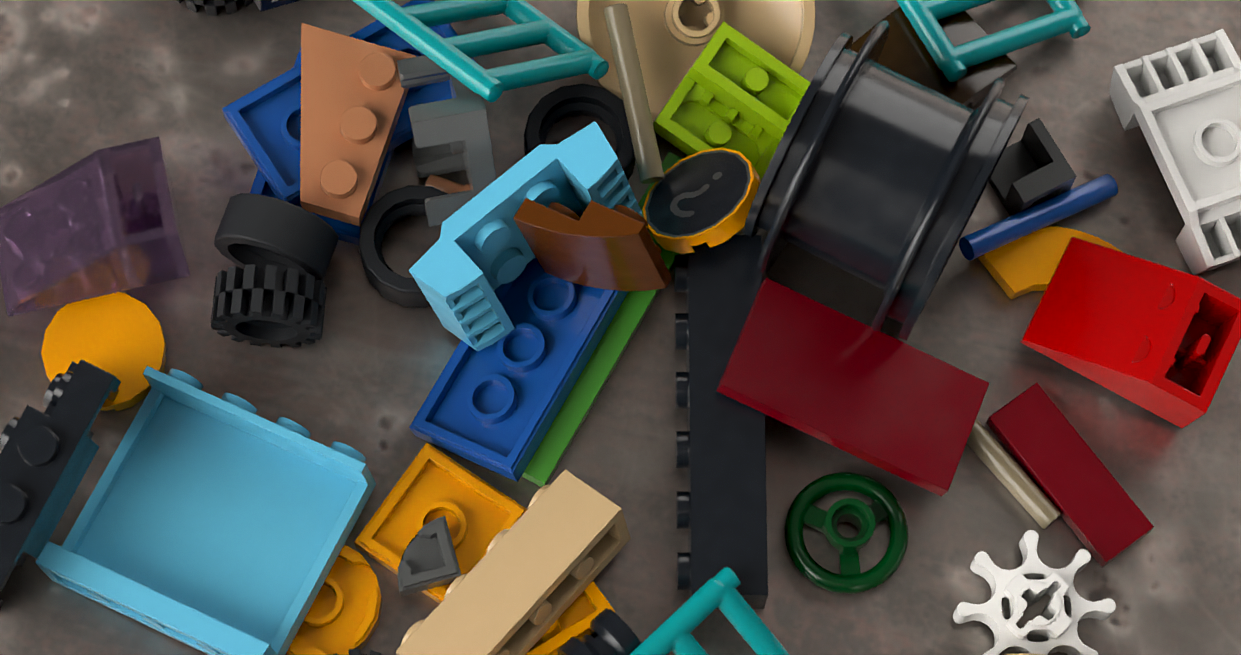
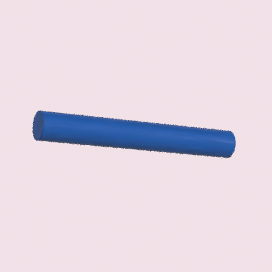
M1104 174L960 238V251L967 260H973L1116 196L1118 193L1117 183L1110 174Z

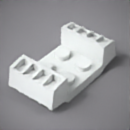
M1220 29L1203 37L1194 38L1180 45L1171 46L1154 54L1145 55L1128 63L1114 66L1109 90L1124 131L1140 126L1184 220L1185 225L1175 241L1193 275H1198L1241 259V60L1224 29Z

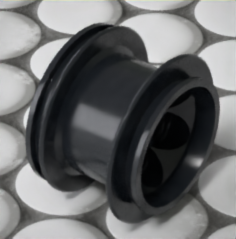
M884 20L875 26L858 53L851 50L853 36L845 32L834 42L808 86L772 157L744 224L743 234L753 238L760 229L768 232L757 262V270L761 274L770 270L787 242L883 289L884 298L874 318L872 328L876 332L880 331L889 317L903 324L898 337L907 341L968 224L1030 98L1021 94L1015 105L1000 98L1005 86V80L998 78L990 88L982 105L973 110L878 63L890 29L889 23Z

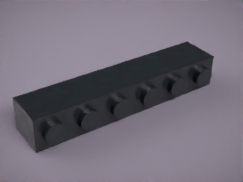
M734 235L726 242L709 248L705 242L698 246H692L695 251L694 253L675 255L674 291L686 292V313H675V350H686V372L675 373V408L687 409V431H676L675 457L676 468H687L688 491H677L676 528L688 529V552H677L676 578L677 590H689L690 598L709 579L715 577L727 566L736 573L741 584L736 590L752 609H764L768 598L765 414L716 391L759 288L763 283L762 274L757 270V262L762 250V235H755L753 238L747 235Z

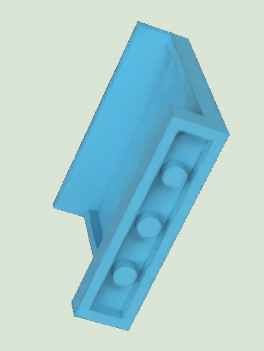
M147 366L143 375L152 388L62 547L47 541L35 563L52 581L208 655H285L376 486V482L365 464L366 457L356 449L341 442L333 441L330 448L310 439L312 434L309 430L288 418L278 417L275 423L256 415V407L237 395L225 392L220 399L202 391L203 384L183 371L171 368L168 375Z

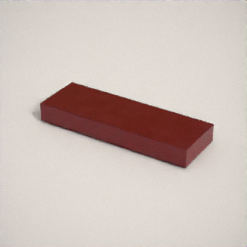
M1037 382L989 416L986 424L1026 474L1062 512L1061 517L1102 568L1150 533L1154 528L1148 518Z

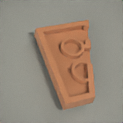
M301 23L300 203L303 209L361 226L409 88L401 87L397 60L413 58L416 55Z

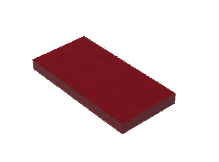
M766 278L759 288L716 391L942 497L950 488L989 383L883 332H876L872 327Z

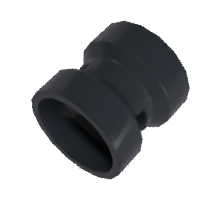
M605 608L591 620L590 635L586 633L582 637L570 638L557 650L558 655H629L641 644V641L616 613Z

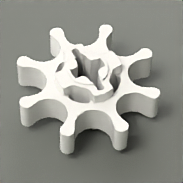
M1028 530L1019 541L1023 561L1022 565L1017 569H1001L993 563L989 555L984 551L978 552L970 564V569L972 572L985 578L989 583L991 599L982 604L960 602L953 613V620L958 624L975 620L989 626L995 638L994 647L983 655H1003L1008 653L1049 655L1055 652H1062L1068 655H1099L1097 651L1084 645L1080 640L1077 632L1078 622L1085 618L1107 620L1115 611L1116 604L1110 598L1096 602L1087 601L1076 592L1073 584L1074 575L1082 571L1089 563L1091 555L1087 550L1080 549L1065 568H1050L1043 564L1038 557V533L1034 530ZM1044 595H1050L1051 599L1044 607L1045 610L1041 615L1035 617L1033 621L1029 620L1023 628L1017 627V623L1024 615L1023 612L1026 607L1039 602Z

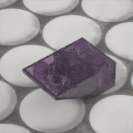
M159 136L99 149L0 208V275L8 317L191 276L172 179Z

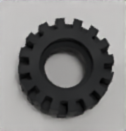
M255 264L245 265V270L237 266L228 267V271L221 270L218 272V276L215 279L211 328L218 330L217 334L223 337L231 336V340L237 342L249 340L251 341L250 345L255 346L269 343L271 347L282 348V344H288L293 348L301 347L302 343L307 345L314 344L315 340L322 338L327 287H325V283L322 280H315V276L309 273L298 275V270L292 268L280 271L277 270V266L266 265V269H259Z

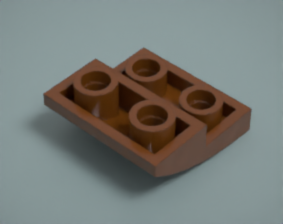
M525 198L513 217L544 272L560 279L583 286L618 291L667 288L672 279L660 255L662 251L654 243L647 229V221L636 211L626 206L615 205L613 209H610L591 200L580 218L571 209L559 203L551 202L546 207Z

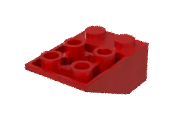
M1071 237L1020 343L1183 429L1207 412L1241 339V298L1201 277Z

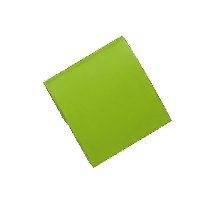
M723 21L654 120V131L688 156L701 150L722 147L740 151L752 163L761 180L811 82Z

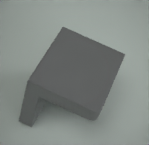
M1038 118L1027 124L1020 141L1005 148L989 183L1009 215L1012 216L1070 190L1075 181L1076 174L1043 122Z

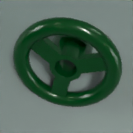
M851 472L825 475L805 486L791 503L784 527L788 553L800 573L813 584L823 589L844 594L868 591L888 580L902 563L909 538L905 513L893 493L873 478ZM836 491H854L874 501V503L868 506L861 500L845 498L835 502L828 512L813 505L821 497ZM887 519L890 528V540L886 553L874 567L860 573L859 551L871 540L875 526ZM841 522H850L858 529V535L852 538L844 537L838 532L837 525ZM804 524L825 533L830 544L838 550L840 574L826 570L810 556L803 538Z

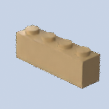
M565 469L552 484L542 486L534 494L527 511L510 529L500 531L493 538L488 546L486 555L468 574L460 575L451 583L445 593L444 600L425 620H419L409 628L403 637L401 646L396 650V654L526 655L631 539L622 508Z

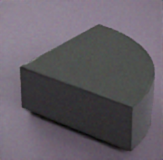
M445 516L424 525L407 546L398 567V586L401 597L450 584L461 575Z

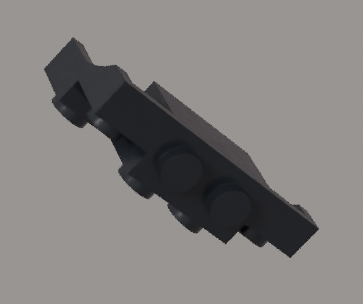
M82 359L79 364L72 361L65 374L59 373L51 381L43 399V406L46 407L44 413L27 405L21 417H13L7 423L0 436V594L16 564L22 567L27 558L26 554L38 559L47 541L51 538L99 449V446L91 440L94 433L90 431V428L106 398L114 401L119 392L118 387L121 381L116 376ZM0 598V609L2 608V606H3V604H4V602H5V601H3V599H1V598Z

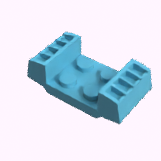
M595 121L559 144H540L442 222L440 239L409 269V272L443 327L474 350L480 351L494 344L515 329L494 290L501 284L515 280L524 271L526 265L535 258L533 251L513 219L525 198L546 207L551 202L559 203L571 209L580 218L591 200L610 209H613L615 205L626 206L644 218L617 155Z

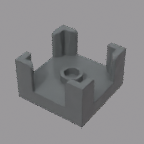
M425 55L397 60L402 88H411L448 80L450 82L452 99L414 105L408 109L413 132L411 147L417 176L423 178L430 175L466 170L471 190L425 199L429 227L442 225V222L497 179L486 107L482 96L474 93Z

